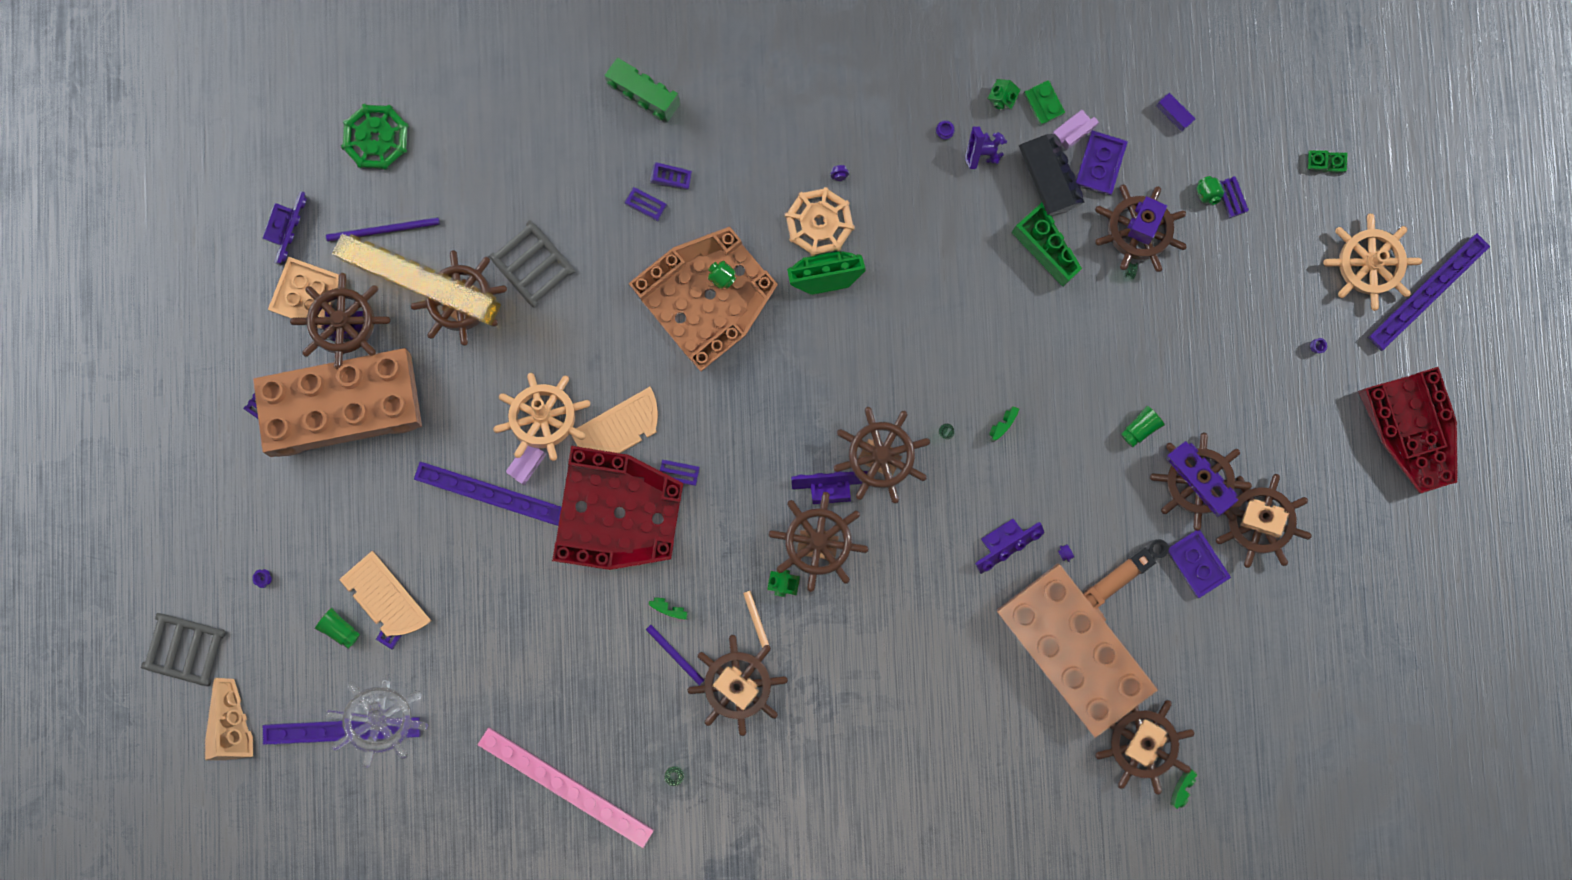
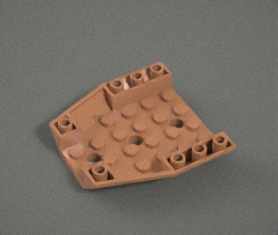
M731 227L673 247L628 283L648 310L701 372L746 336L778 286L770 274L762 269L742 245L741 239ZM725 261L733 269L741 266L745 269V273L742 276L735 274L736 280L728 289H718L708 280L710 273L708 268L714 262ZM708 290H713L716 293L715 297L711 300L705 298V292ZM678 314H684L686 320L680 324L675 321V317Z

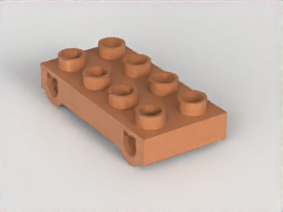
M406 348L378 353L374 356L368 355L343 360L342 366L339 369L334 367L333 362L253 378L262 451L269 457L291 456L305 450L385 434L406 433L422 427L412 357Z
M1058 563L996 610L1095 738L1158 690Z

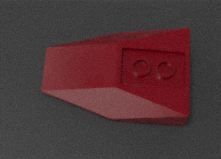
M1439 366L1358 391L1382 444L1419 494L1457 483V420Z

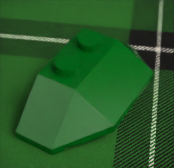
M844 251L805 257L787 269L790 285L810 295L849 288L866 271L862 255H855Z

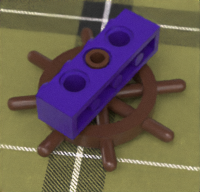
M1205 432L1200 435L1199 448H1196L1192 443L1188 444L1186 441L1177 448L1172 443H1167L1166 448L1170 454L1167 455L1166 460L1171 464L1168 475L1157 473L1150 475L1152 481L1167 482L1168 491L1172 498L1169 503L1162 507L1161 512L1167 514L1178 505L1183 510L1193 513V528L1196 531L1201 529L1202 514L1213 512L1218 518L1224 513L1229 520H1235L1236 515L1230 509L1238 501L1234 488L1247 490L1252 488L1250 482L1235 481L1230 462L1240 455V450L1234 449L1223 457L1221 454L1207 449L1208 434ZM1206 458L1214 461L1217 464L1210 468L1211 465L1206 460ZM1192 459L1195 462V466L1193 467L1188 460ZM1220 470H1223L1226 480L1218 473ZM1176 483L1188 484L1189 486L1179 493ZM1213 488L1221 491V497L1217 495ZM1195 491V504L1185 500Z

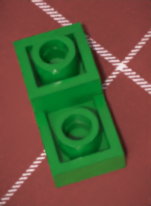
M1309 150L1308 170L1331 173L1347 172L1348 153L1328 152L1329 150Z
M1012 406L1010 410L1006 409L1003 416L1005 423L998 422L996 426L992 425L989 436H992L991 442H995L1006 433L1017 417L1019 408Z
M654 597V601H649V605L665 615L678 619H688V612H685L683 607H672V610H669L670 602H665V598Z
M1193 769L1189 773L1184 772L1173 790L1170 805L1176 809L1184 807L1189 801L1188 797L1190 794L1185 789L1187 787L1190 788L1196 782L1195 778L1198 776Z

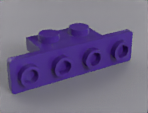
M299 192L293 209L277 203L273 205L262 239L280 245L274 261L277 265L281 261L284 262L287 257L288 251H285L287 244H291L293 240V227H297L300 220L299 210L304 208L307 198H304L305 192Z
M840 471L829 474L817 473L815 475L800 474L791 477L792 489L811 488L812 505L821 504L824 492H828L830 495L829 503L851 502L850 485L863 483L853 472Z
M1011 519L981 539L982 543L990 554L975 563L979 573L982 574L990 571L999 562L1007 560L1016 551H1021L1030 542L1041 538L1045 533L1042 524L1038 522L1023 532L1016 521Z

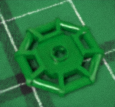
M364 103L347 120L344 119L341 149L352 158L358 168H383L386 170L403 153L406 154L409 125L395 112L393 106L389 104L387 106L367 105ZM370 112L384 113L382 118L371 117ZM363 115H366L367 119L359 126L354 124ZM389 117L398 125L397 127L392 128L387 122ZM351 128L356 130V138L353 142H350ZM398 132H400L399 145L395 144L394 136ZM373 133H379L378 141L375 139L371 141ZM359 146L364 152L362 157L355 152L354 147ZM392 148L396 149L385 159L384 155ZM372 155L380 157V161L367 159Z

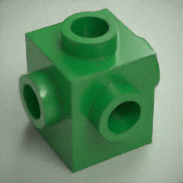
M996 79L987 99L998 110H1012L1021 89L1011 80Z
M785 570L782 573L771 571L767 590L775 591L774 595L786 597V594L797 595L800 576L791 575L790 570Z

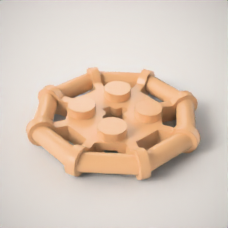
M828 187L798 193L799 196L784 216L787 220L790 242H794L809 252L811 256L836 250L840 251L841 246L851 231L855 229L850 213L849 201H845L828 190ZM822 197V201L818 203H810L808 199ZM826 197L835 202L836 204H838L839 206L834 208L833 206L825 202ZM804 202L806 208L804 209L801 215L796 214V212ZM840 210L843 211L845 223L839 222L837 212ZM823 217L824 224L816 225L815 218ZM794 219L800 220L802 230L798 233ZM838 228H844L838 239L835 240L833 237L834 233ZM805 234L814 240L813 246L800 237ZM829 239L832 243L817 247L818 241Z

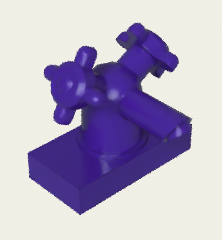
M973 126L965 155L969 169H977L981 155H990V158L986 159L987 163L999 164L1004 153H997L998 146L1007 143L1005 137L997 132L992 135L995 137L992 141L988 133L983 134L980 127Z

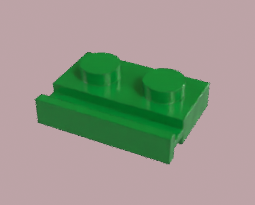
M1049 80L1023 93L1040 126L1066 113Z

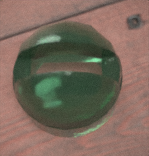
M946 423L940 426L939 434L943 439L948 440L954 436L955 430L951 424ZM950 428L951 431L949 432V434L947 436H944Z

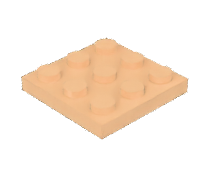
M288 257L268 310L288 318L307 317L308 310L314 299L306 293L305 288L311 286L319 295L328 290L338 288L339 274ZM334 300L329 302V304L333 306ZM323 308L318 317H325V310ZM317 325V328L323 330L324 325Z

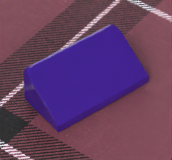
M1170 92L1156 105L1181 132L1196 119Z

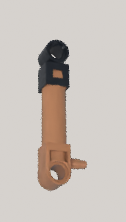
M1161 539L1150 541L1146 547L1139 549L1114 571L1083 592V595L1104 621H1106V618L1098 607L1139 574H1143L1157 563L1155 559L1165 557L1169 551L1168 544ZM1155 544L1160 545V554L1154 553L1153 547Z

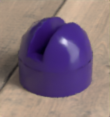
M1323 338L1314 339L1310 343V349L1316 354L1324 353L1327 350V342Z

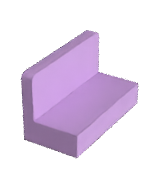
M1081 110L1057 128L1053 134L1059 137L1061 144L1067 150L1095 129L1099 122L1095 117L1090 120L1086 113Z
M528 446L520 458L513 460L506 473L525 485L546 456V453L539 448Z

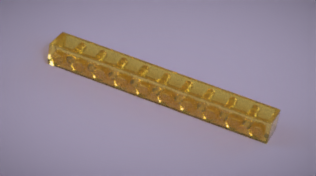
M342 234L332 252V255L340 260L485 324L492 325L501 307V304L495 301V296L487 292L483 295L479 289L473 286L467 288L465 283L457 279L454 282L450 281V277L443 273H439V275L434 274L435 271L427 266L420 268V264L409 259L406 262L403 256L396 253L390 255V251L383 247L376 249V245L365 240L362 243L360 242L361 239L355 235L350 234V236Z

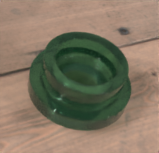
M672 766L666 770L664 778L670 786H678L684 779V773L681 768ZM673 772L678 774V778L675 780L671 778V773Z

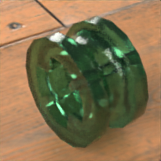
M1130 261L1128 268L1124 272L1125 278L1130 276L1134 280L1138 270V263L1132 264Z

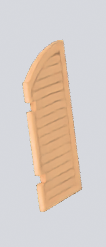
M651 387L646 388L576 428L586 435L583 440L572 436L577 446L621 453L641 442L642 439L639 435L645 433L648 438L657 433L658 408Z
M371 551L339 579L349 592L353 589L357 591L353 597L375 624L382 621L384 625L380 630L386 637L412 633L431 622V619L374 551Z

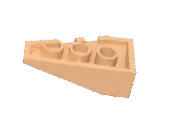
M214 678L205 738V760L224 761L253 757V736L251 731L248 730L245 721L247 718L242 712L241 699L234 679Z

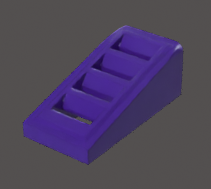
M655 162L652 168L650 183L688 190L692 171ZM659 170L662 171L661 178L657 177ZM666 172H670L668 180L665 179ZM674 173H677L676 182L673 181ZM681 174L685 175L683 183H680Z

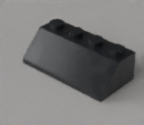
M1045 134L1018 145L1047 215L1065 213L1085 203L1083 193L1076 183V176L1071 171L1068 157L1064 154L1061 141L1056 134Z

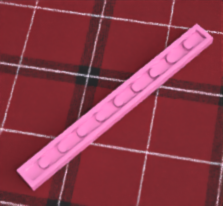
M488 728L478 743L483 749L643 848L653 833L654 830L493 729Z

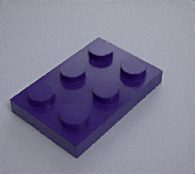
M1092 130L1076 178L1077 185L1111 196L1128 141Z
M1200 530L1193 531L1169 547V556L1197 598H1201L1231 578Z

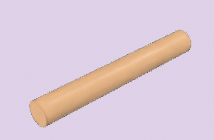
M747 591L743 594L763 648L765 645H769L751 591Z

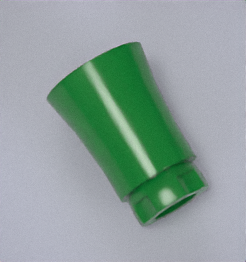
M1147 405L1135 420L1125 428L1126 430L1121 433V436L1133 448L1156 430L1165 426L1158 414Z
M330 608L314 628L347 649L360 636V633L355 631V628L348 624L333 608Z

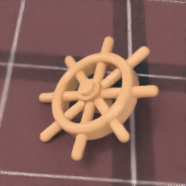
M1370 213L1367 215V230L1361 231L1353 237L1341 227L1335 229V233L1346 243L1341 250L1339 259H1325L1323 264L1324 266H1339L1340 272L1347 283L1338 293L1340 298H1344L1352 289L1360 293L1370 294L1371 309L1377 311L1379 309L1378 294L1395 288L1404 297L1410 296V291L1400 281L1404 277L1407 265H1421L1422 259L1407 258L1405 249L1399 240L1407 232V227H1400L1394 235L1375 229V216ZM1368 239V252L1358 243L1359 241ZM1376 239L1385 243L1378 251H1376ZM1390 249L1392 250L1395 258H1390V254L1388 252ZM1352 250L1356 251L1362 258L1350 259ZM1351 266H1362V268L1355 275ZM1383 266H1396L1394 274L1392 275ZM1368 272L1370 285L1361 281ZM1377 272L1388 282L1378 285Z
M529 373L527 379L530 387L520 392L515 399L504 393L499 395L501 401L511 405L508 415L509 422L494 426L493 431L500 433L512 429L516 438L521 441L514 453L516 458H520L526 448L530 446L533 448H547L550 460L555 461L557 454L554 446L562 442L569 434L580 440L585 439V433L573 428L575 411L589 407L590 401L584 400L572 404L569 396L563 391L569 382V377L566 375L561 378L555 387L546 384L537 385L535 375ZM540 396H550L545 405ZM533 398L531 406L525 404L527 401ZM557 399L564 405L563 407L552 409ZM520 410L531 415L518 419ZM566 414L564 423L553 418ZM533 423L527 434L520 428L521 426ZM549 424L559 430L551 434ZM541 427L544 437H534Z

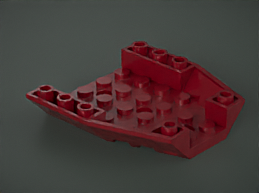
M571 445L552 561L613 570L671 560L683 483L628 454ZM580 501L587 504L586 511L582 513L576 510V504ZM618 507L625 510V516L620 519L614 516V510ZM659 513L663 516L661 524L653 523L652 516Z

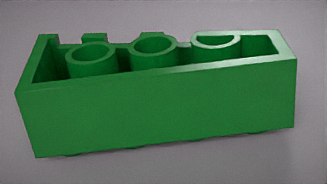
M617 57L604 75L607 81L606 84L613 90L619 89L622 91V95L628 100L634 99L643 110L646 111L648 109L653 112V116L658 120L668 122L680 106L678 93L674 90L670 93L666 86L660 82L657 85L654 84L650 76L645 73L639 75V71L635 67Z
M1041 203L1020 221L1011 233L1064 287L1082 270V267L1070 247L1068 248L1065 243L1064 236L1055 226L1052 216L1047 215L1045 207Z

